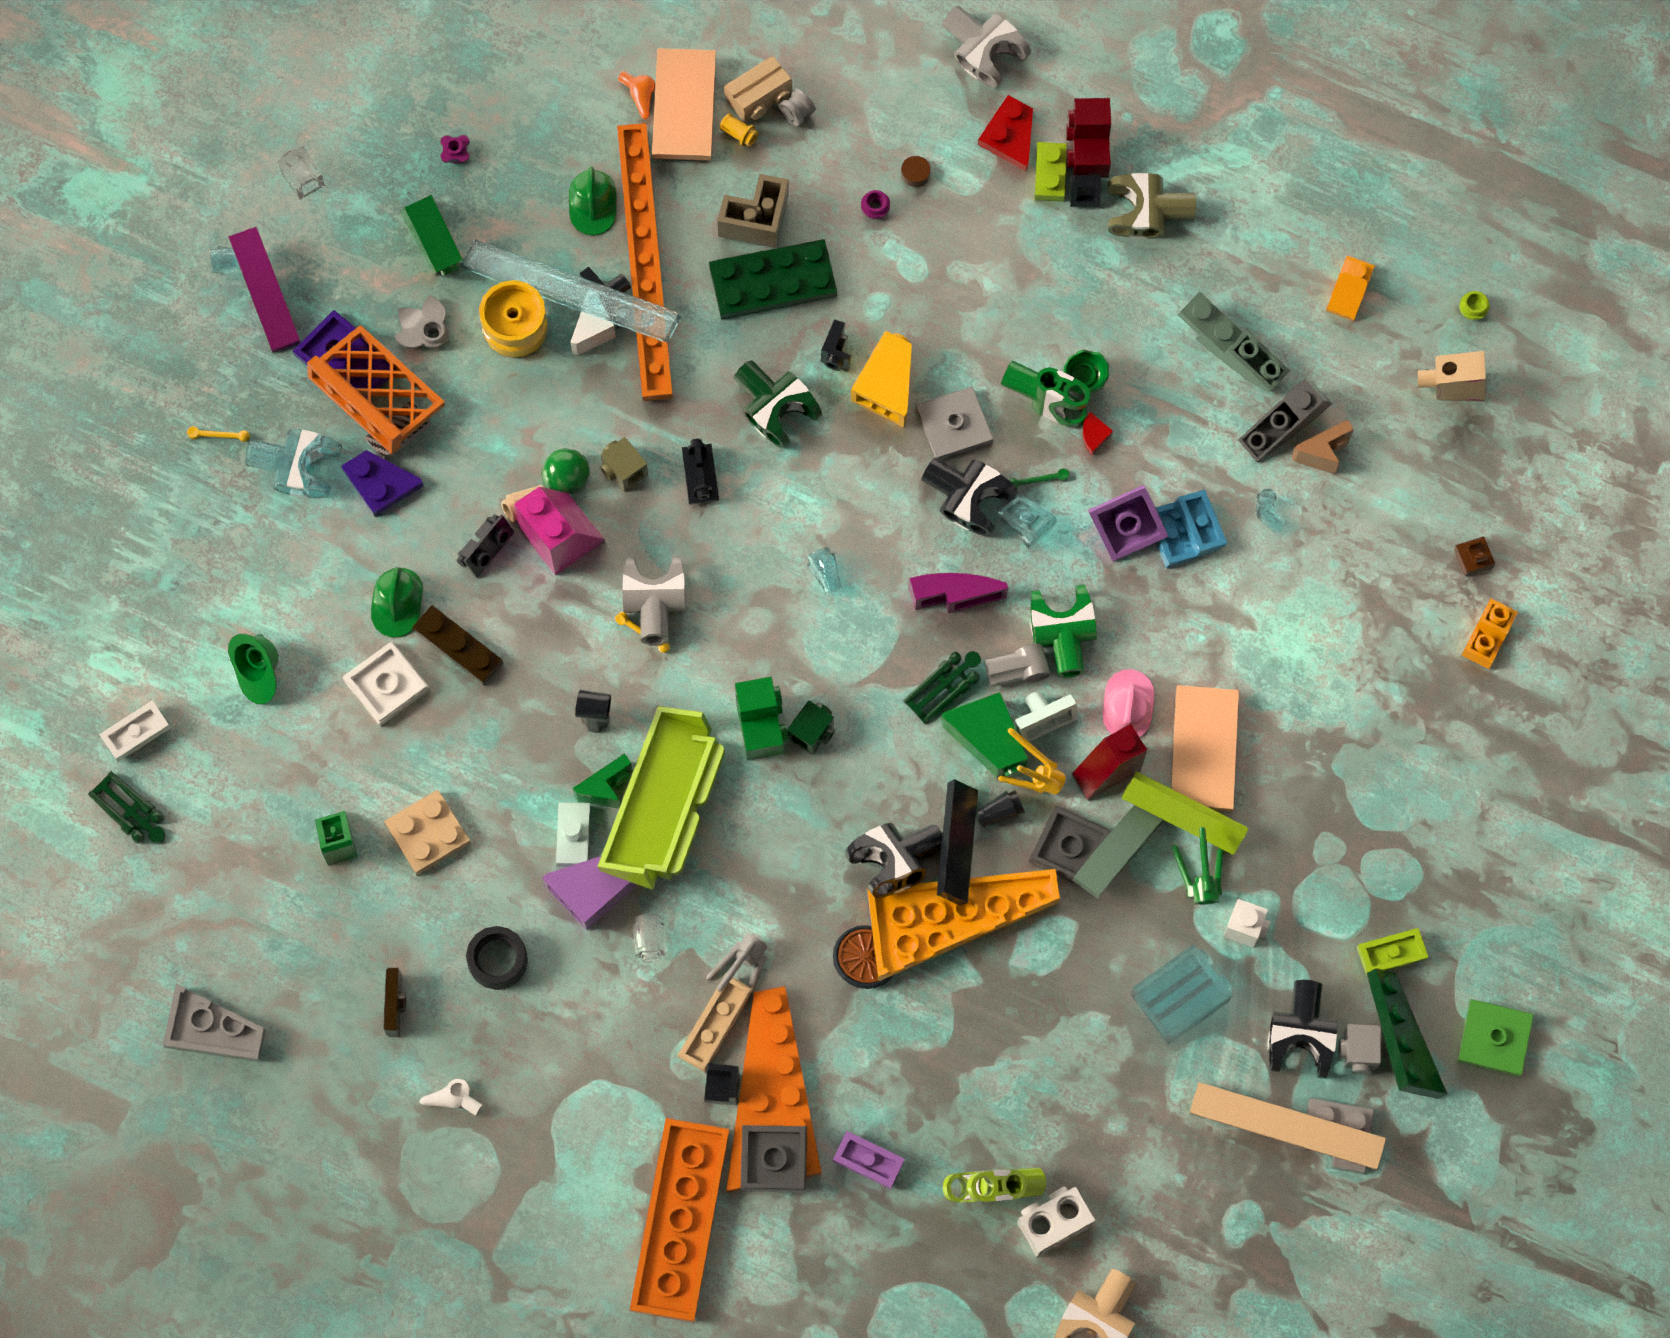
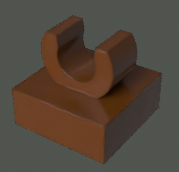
M1484 536L1455 545L1454 552L1465 576L1494 567L1495 561Z

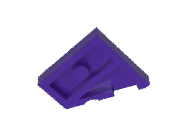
M368 450L341 465L342 471L374 517L424 486L419 477Z

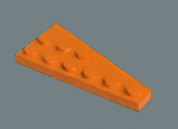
M785 986L757 991L753 995L726 1193L741 1190L742 1125L807 1126L806 1178L822 1175Z

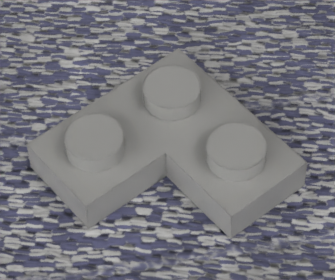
M1309 1098L1306 1114L1370 1133L1374 1109ZM1335 1157L1332 1158L1331 1169L1362 1175L1365 1173V1166Z

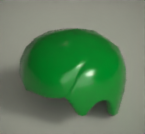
M1080 350L1067 359L1063 372L1087 385L1090 395H1093L1102 390L1108 381L1109 364L1100 352ZM1071 390L1076 394L1084 395V393L1081 390Z
M568 448L552 452L546 458L541 470L542 482L548 489L573 494L585 486L590 474L589 463L586 457L579 451Z

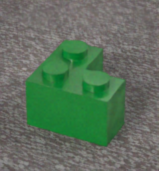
M772 676L735 683L736 706L747 760L784 754L783 743H789L786 725H780L778 714L783 713L780 686H773Z

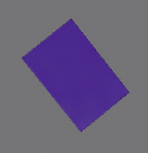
M333 310L293 350V354L307 366V362L317 355L320 358L355 330L356 327ZM359 337L351 344V351H369V344ZM333 358L328 364L333 369H347V358ZM351 358L350 369L368 370L369 359ZM372 359V370L390 371V363L385 359ZM350 377V384L354 388L368 389V377ZM372 377L371 389H380L390 378Z

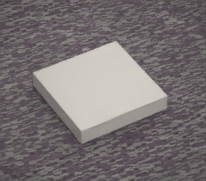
M393 641L342 677L380 727L430 690L426 682Z

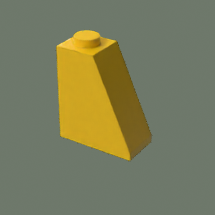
M885 331L851 388L852 402L902 427L907 423L912 344L909 343L906 337L898 333L891 334Z

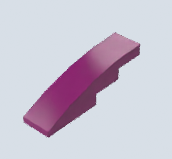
M257 226L228 236L272 353L301 343Z

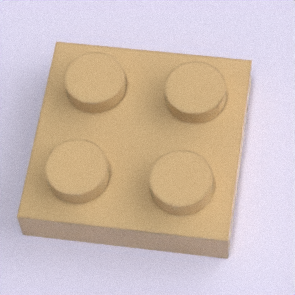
M439 790L432 792L384 821L416 876L471 844Z

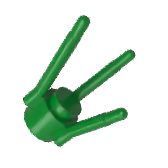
M1200 827L1203 876L1194 878L1195 884H1192L1183 858L1176 845L1172 846V851L1186 885L1187 897L1194 898V904L1207 905L1219 902V895H1222L1221 878L1224 851L1220 848L1217 851L1215 878H1213L1209 873L1206 830L1204 827Z

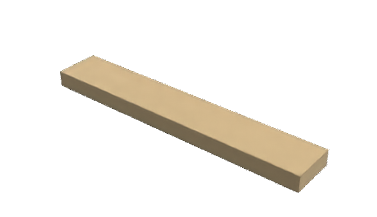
M1198 1082L1189 1112L1199 1117L1378 1170L1386 1138L1201 1082Z

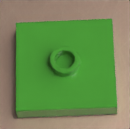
M1471 999L1468 1004L1457 1062L1521 1077L1534 1014Z

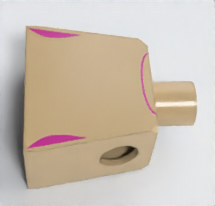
M1485 351L1440 355L1435 357L1436 369L1417 370L1418 388L1436 387V399L1485 401Z

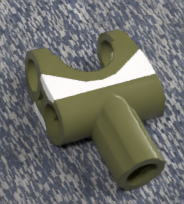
M1153 173L1125 174L1112 177L1107 182V190L1110 194L1126 198L1131 201L1135 208L1127 214L1109 219L1108 231L1113 235L1134 239H1153L1163 236L1164 220H1195V193H1163V177L1161 175Z

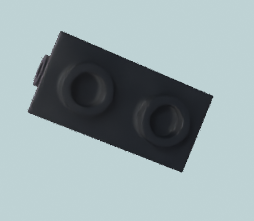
M699 438L692 439L690 441L691 445L682 447L689 504L719 501L712 444H704L702 439Z
M494 514L492 517H487L486 521L475 533L480 541L476 542L470 539L464 548L458 552L457 555L459 557L456 562L463 568L468 566L473 575L478 578L502 547L507 544L515 531L502 514L500 516Z

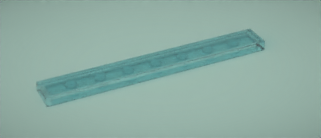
M475 239L460 263L463 269L499 282L517 280L528 283L537 289L541 297L666 343L669 342L681 319L680 314L673 310Z

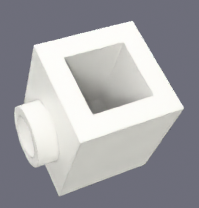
M1238 899L1224 937L1254 948L1258 937L1264 939L1270 921L1266 920L1265 917L1268 909Z

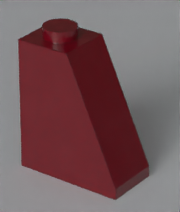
M1129 724L1105 737L1072 772V777L1088 801L1134 776L1136 771L1141 772L1147 748L1132 724Z

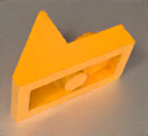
M1346 256L1326 311L1354 321L1375 265Z

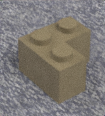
M759 174L753 200L724 195L717 221L718 237L776 248L789 197V179Z

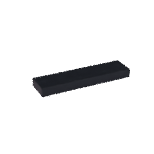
M954 779L947 784L937 895L961 906L968 903L978 790Z

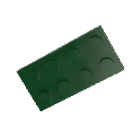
M825 239L709 261V270L721 320L837 297V288Z

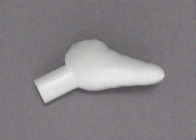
M454 1079L449 1082L447 1087L424 1096L420 1100L422 1105L430 1107L436 1106L451 1109L463 1107L475 1116L483 1108L482 1104L469 1096V1084L463 1079Z

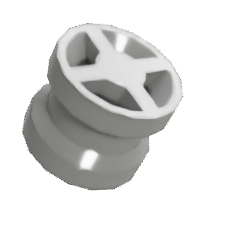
M795 89L791 93V98L783 100L778 106L786 120L796 127L803 123V118L806 115H812L816 110L809 96L800 89Z

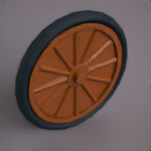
M861 925L850 928L836 941L833 949L834 966L842 979L850 985L863 989L877 988L890 981L894 976L892 975L878 981L872 926Z

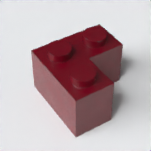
M1074 98L1073 110H1068V123H1066L1065 128L1066 141H1071L1072 150H1067V167L1073 168V175H1100L1101 178H1109L1111 167L1109 136L1112 125L1110 98Z

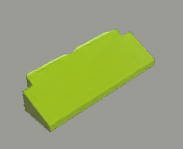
M662 706L657 707L597 866L601 872L652 890L658 876L671 880L673 875H678L682 872L700 823V817L696 813L697 808L707 803L725 755L724 747L718 744L715 737H709L712 728L703 712Z

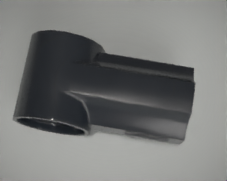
M579 690L575 717L581 718L582 723L587 726L589 732L599 733L601 729L608 727L611 694Z

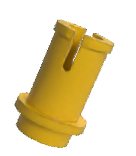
M730 113L723 118L719 127L721 131L739 140L741 146L747 145L751 147L759 134L755 130L756 127L754 125L748 126Z

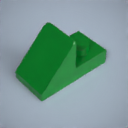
M625 753L573 787L576 800L578 802L619 809L621 805L620 800L611 789V786L615 785V787H618L631 777L630 774L633 772L632 763Z

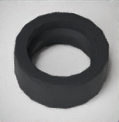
M500 926L484 928L474 935L468 944L466 952L467 965L471 975L476 982L485 988L495 990L509 988L517 983L526 972L528 957L525 945L519 935L509 928ZM494 940H502L510 944L515 950L516 955L515 964L512 969L500 976H493L484 972L478 961L479 952L482 947Z

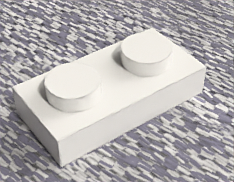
M152 700L99 735L116 761L119 762L171 728Z

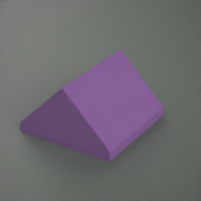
M1145 485L1088 510L1112 561L1169 537Z

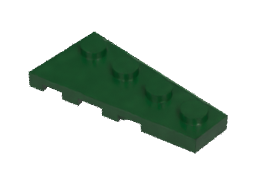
M1378 968L1368 972V981L1399 1091L1435 1099L1447 1095V1091L1396 973Z

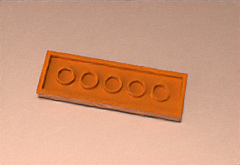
M669 1118L665 1119L630 1312L695 1323L730 1132L729 1129Z

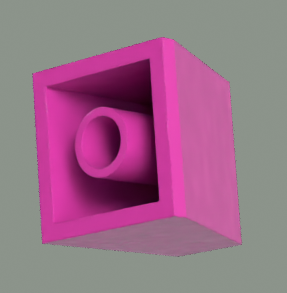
M539 486L514 503L520 531L554 575H557L605 541L569 493Z

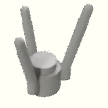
M746 934L741 942L737 941L732 950L707 975V979H713L735 957L737 960L724 976L717 990L719 992L723 991L742 964L747 967L755 964L748 984L754 990L761 968L767 960L763 955L767 945L759 938ZM752 995L750 996L743 1010H746L748 1008Z

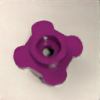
M445 135L441 138L440 143L443 146V152L440 154L443 162L459 164L468 161L470 155L467 151V146L470 141L466 135H460L459 137ZM453 147L458 148L456 151L452 150Z

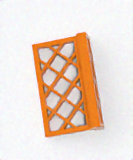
M361 325L320 358L316 355L307 362L308 378L390 454L395 453L401 448V442L445 406L444 400ZM361 337L369 344V351H351V344ZM333 358H347V369H333L328 362ZM351 358L369 359L368 370L350 369ZM372 359H385L390 363V371L372 370ZM350 377H368V389L354 388L350 384ZM372 377L390 378L389 389H371ZM393 378H406L411 383V390L393 389ZM371 396H389V408H376L371 403ZM393 397H411V409L392 408ZM414 397L428 398L433 404L427 409H414ZM392 415L410 416V423L400 430L392 423Z

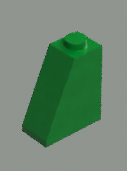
M432 195L400 210L405 223L433 274L440 271L442 276H445L459 269L456 263L463 259Z
M1000 692L942 713L941 724L943 728L996 778L999 776L1015 777L1021 774L1017 770L1019 765L1026 768L1028 758L1023 746L1008 733L1009 728L1015 731L1016 729Z

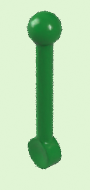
M1061 468L1054 474L1020 480L1011 478L1009 481L1016 488L1021 485L1054 479L1064 482L1069 477V471Z

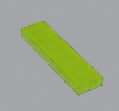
M1137 771L1122 795V799L1199 838V828L1204 827L1207 842L1234 855L1248 831V827Z

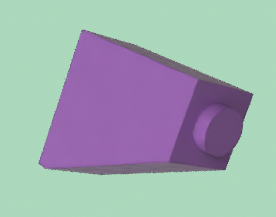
M601 856L547 873L542 877L544 886L586 930L638 885L601 872L597 867Z

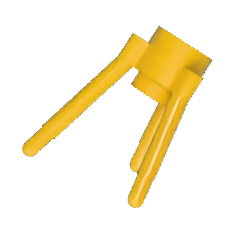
M1009 728L1008 733L1040 760L1044 766H1039L1035 771L1021 765L1017 767L1019 772L1032 777L1033 782L1006 776H999L998 780L1011 785L1032 789L1040 794L1044 791L1051 795L1058 794L1062 790L1066 779L1065 774L1057 770L1058 764L1048 759L1014 729Z

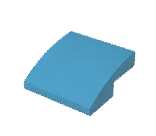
M1205 490L1177 497L1173 503L1156 507L1169 536L1156 542L1166 569L1194 560L1227 545L1226 538Z

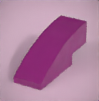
M935 573L909 578L908 588L915 610L945 603L949 614L1006 599L1008 594L1007 582L968 573Z

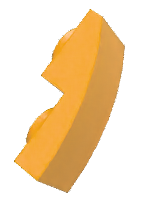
M1490 598L1461 656L1490 669L1518 611Z

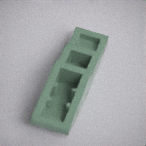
M1134 805L1074 876L1073 881L1099 899L1111 882L1119 876L1131 859L1138 854L1164 820Z

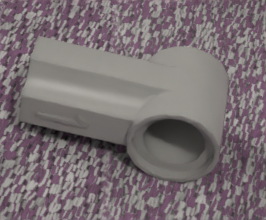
M1041 644L1024 646L1014 654L985 660L986 674L991 688L1022 680L1025 683H1034L1050 676L1044 649Z

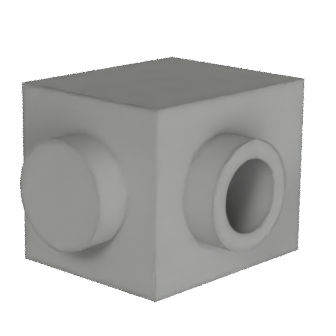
M1348 1024L1344 1030V1039L1339 1040L1338 1048L1339 1059H1344V1068L1352 1069V1072L1355 1074H1370L1372 1070L1378 1068L1381 1061V1026Z

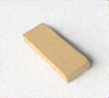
M733 977L723 991L719 992L716 989L677 1057L706 1073L707 1063H712L754 990Z

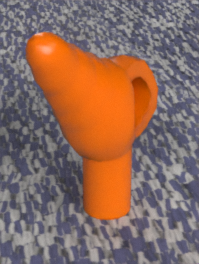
M625 71L621 72L618 81L630 88V95L636 104L639 114L643 119H648L650 98L655 91L654 80L648 75L635 78Z

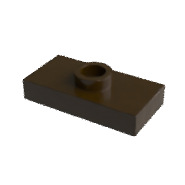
M387 968L383 1029L388 1037H400L401 1012H406L407 998L406 993H401L402 974L399 968Z

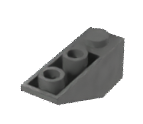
M1304 379L1241 436L1238 441L1256 462H1260L1310 425L1333 403L1313 381Z

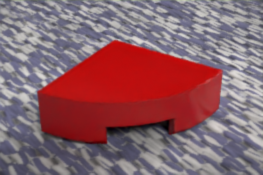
M1090 412L1084 421L1082 435L1086 449L1093 455L1112 435L1113 430Z

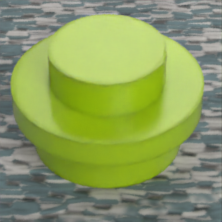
M1479 291L1466 293L1459 303L1461 314L1469 320L1484 318L1490 308L1489 300Z

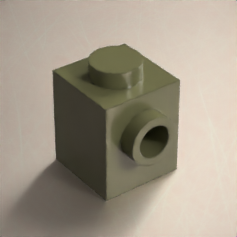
M626 437L620 441H612L603 449L601 454V471L610 482L615 480L624 492L648 475L647 463Z

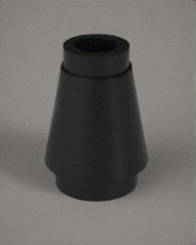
M1006 790L978 809L977 813L983 827L1017 820L1019 819L1018 816L1024 814L1025 811L1016 790L1009 793Z

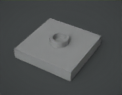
M973 386L916 404V411L934 458L942 460L993 443V437Z

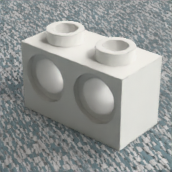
M1076 1186L1070 1190L1062 1187L1049 1195L1051 1200L1039 1206L1038 1202L1021 1211L1023 1216L1019 1218L1017 1224L1036 1257L1093 1226L1095 1219ZM1064 1204L1073 1205L1077 1210V1216L1072 1219L1063 1217L1060 1213V1207ZM1038 1219L1046 1221L1049 1225V1231L1043 1235L1035 1233L1031 1226L1032 1222Z

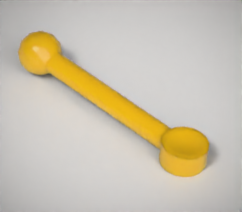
M195 426L187 430L189 438L193 440L198 439L200 436L239 439L242 442H247L250 439L249 432L245 430L239 433L202 431Z
M619 612L615 616V621L619 625L625 624L641 635V627L630 621L626 613ZM667 642L659 645V651L661 653L669 652L670 644Z

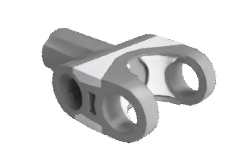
M955 6L943 20L942 26L963 43L954 52V57L958 64L974 78L989 87L995 88L1002 82L1000 73L991 61L992 57L1005 53L1024 60L1031 54L1030 46L1025 38L1012 24L998 14H994L982 25L962 7Z
M672 557V564H670L667 573L657 579H648L642 576L638 571L636 559L626 558L623 574V612L640 613L642 643L649 646L663 645L668 642V612L685 611V580L681 557Z

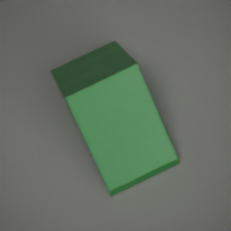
M346 811L315 819L320 849L327 865L358 857Z

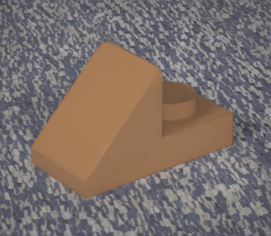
M1347 419L1296 445L1291 457L1296 463L1336 473L1340 463L1334 452L1345 448L1350 443L1349 441L1354 429Z

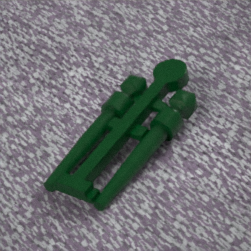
M956 651L953 652L949 659L941 662L938 665V669L911 692L903 702L926 724L960 694H965L970 689L971 684L974 685L980 680L979 674L976 671H971L967 677L964 673L968 668H976L980 665L981 657L979 653L975 651L968 652L965 656V662L958 667L957 665L962 660L961 655ZM953 667L954 672L945 678L943 674L946 675ZM958 677H961L962 680L958 684H956V688L954 689L951 683L954 682ZM938 679L940 684L919 703L915 704L912 701ZM944 689H947L950 693L925 716L922 709Z
M112 771L88 793L121 826V830L126 835H131L135 843L140 844L145 840L144 833L140 831L143 828L149 832L148 836L152 843L160 844L165 840L164 830L160 827H152L149 824L151 819L156 824H160L165 819L164 814L159 810H155L156 806L149 800L146 801ZM112 780L135 802L131 807L108 787ZM104 791L126 812L121 816L101 799L98 794ZM140 807V810H141L144 814H146L147 817L142 818V817L136 812V810ZM130 817L139 823L137 827L128 820Z

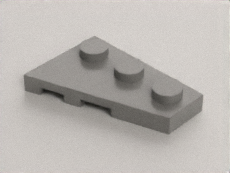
M176 983L163 1046L170 1049L259 1062L266 1031L263 1027L214 1004L212 1001Z

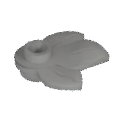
M429 295L424 301L422 310L407 307L398 309L399 322L403 330L397 333L395 339L402 346L417 348L424 345L434 349L443 346L447 342L449 332L444 323L446 310L438 299ZM432 332H438L439 336L436 338H430L429 334Z

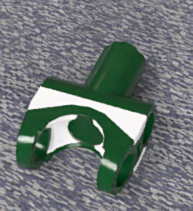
M753 360L744 363L734 374L733 379L754 399L743 408L744 416L762 436L779 448H784L790 443L779 422L783 415L788 412H799L805 416L808 415L813 420H817L822 416V410L807 387L790 371H787L774 382Z

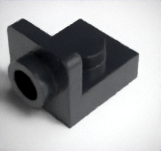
M834 319L821 349L820 362H823L826 367L835 371H840L841 369L849 371L851 366V355L843 352L848 340V335H845L844 322Z

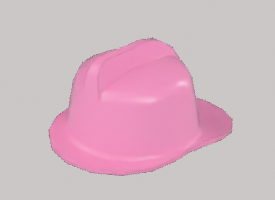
M1126 669L1115 673L1108 680L1104 696L1103 723L1109 733L1113 734L1123 727L1132 724L1139 737H1141L1149 729L1153 714L1154 686L1146 675L1133 669Z

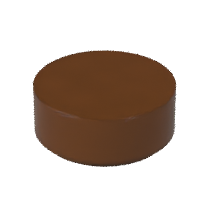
M921 156L908 157L901 166L903 181L913 187L924 185L930 178V164Z

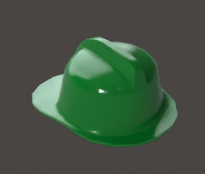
M588 167V170L578 174L570 184L569 215L571 223L576 230L586 235H599L610 229L615 221V183L609 175L595 170L593 167Z
M400 567L392 568L384 572L377 579L374 586L371 621L375 629L384 636L391 638L402 637L413 630V625L419 619L423 583L412 570Z
M248 634L235 635L228 644V654L238 684L248 700L255 704H266L272 700L276 693L277 682L274 670L278 665L279 659L277 649L262 634L255 636Z

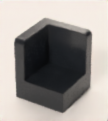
M707 1063L704 1102L736 1105L740 1075L739 1066Z

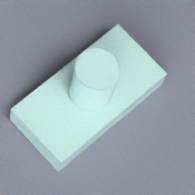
M1036 691L1025 699L1031 713L1016 719L1015 723L1017 733L1030 742L1078 720L1077 704L1071 694L1048 704L1042 693Z
M559 802L556 866L568 867L588 860L590 803Z

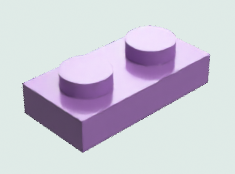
M846 1131L833 1158V1162L891 1190L905 1159Z

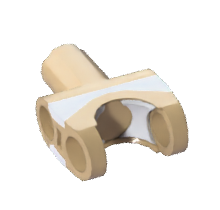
M1111 1269L1095 1298L1078 1289L1061 1319L1054 1338H1069L1076 1332H1087L1095 1338H1127L1135 1323L1120 1313L1137 1283L1124 1273Z

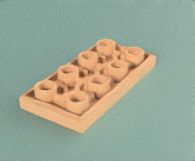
M657 48L652 159L711 160L716 50Z
M1177 685L1171 789L1214 811L1232 812L1234 805L1239 690Z

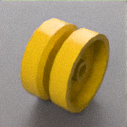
M517 280L503 281L491 287L482 297L479 307L480 321L484 338L491 349L503 356L512 358L523 357L536 351L545 341L548 332L544 300L537 289L528 283Z

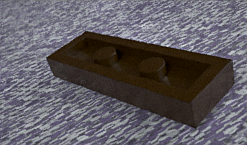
M433 605L428 608L412 627L413 632L483 686L503 664V660Z

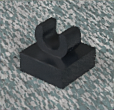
M1071 175L1070 207H1100L1101 176Z

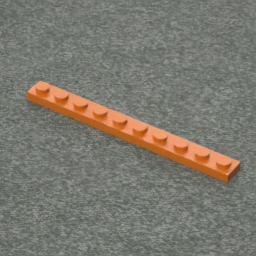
M646 123L618 125L617 131L643 401L673 399Z

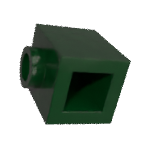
M808 700L787 728L788 739L813 755L821 743L826 745L835 733L832 711L822 703L814 704Z

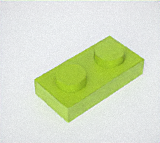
M1037 142L1034 200L1064 202L1067 143Z
M1419 928L1361 943L1357 946L1366 977L1367 973L1375 968L1390 971L1426 961L1429 958Z

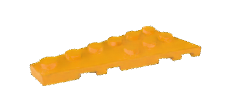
M1056 869L970 878L968 903L961 906L937 895L938 881L918 883L900 893L883 898H875L867 889L878 981L1059 903L1060 896Z

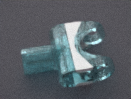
M293 428L288 430L284 446L251 439L246 450L245 464L249 467L276 472L272 487L281 493L302 498L323 499L329 497L331 486L310 475L309 468L318 459L329 458V456L339 457L343 447L339 442L324 435Z

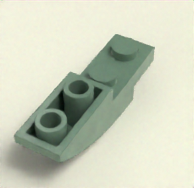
M1200 291L1177 314L1199 335L1196 339L1235 372L1261 389L1270 393L1290 372L1247 329L1242 332Z

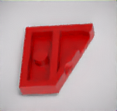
M1007 95L978 138L977 145L1026 172L1029 165L1033 108Z

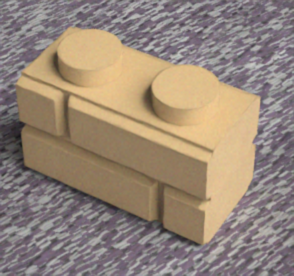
M774 56L769 57L724 86L726 101L744 123L751 118L753 120L761 118L767 112V108L775 103L779 105L783 100H788L793 92L792 79L782 69Z

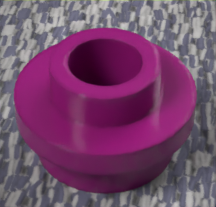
M872 190L863 196L861 210L868 218L881 219L890 210V200L882 191ZM873 203H878L881 207L873 209L870 206Z

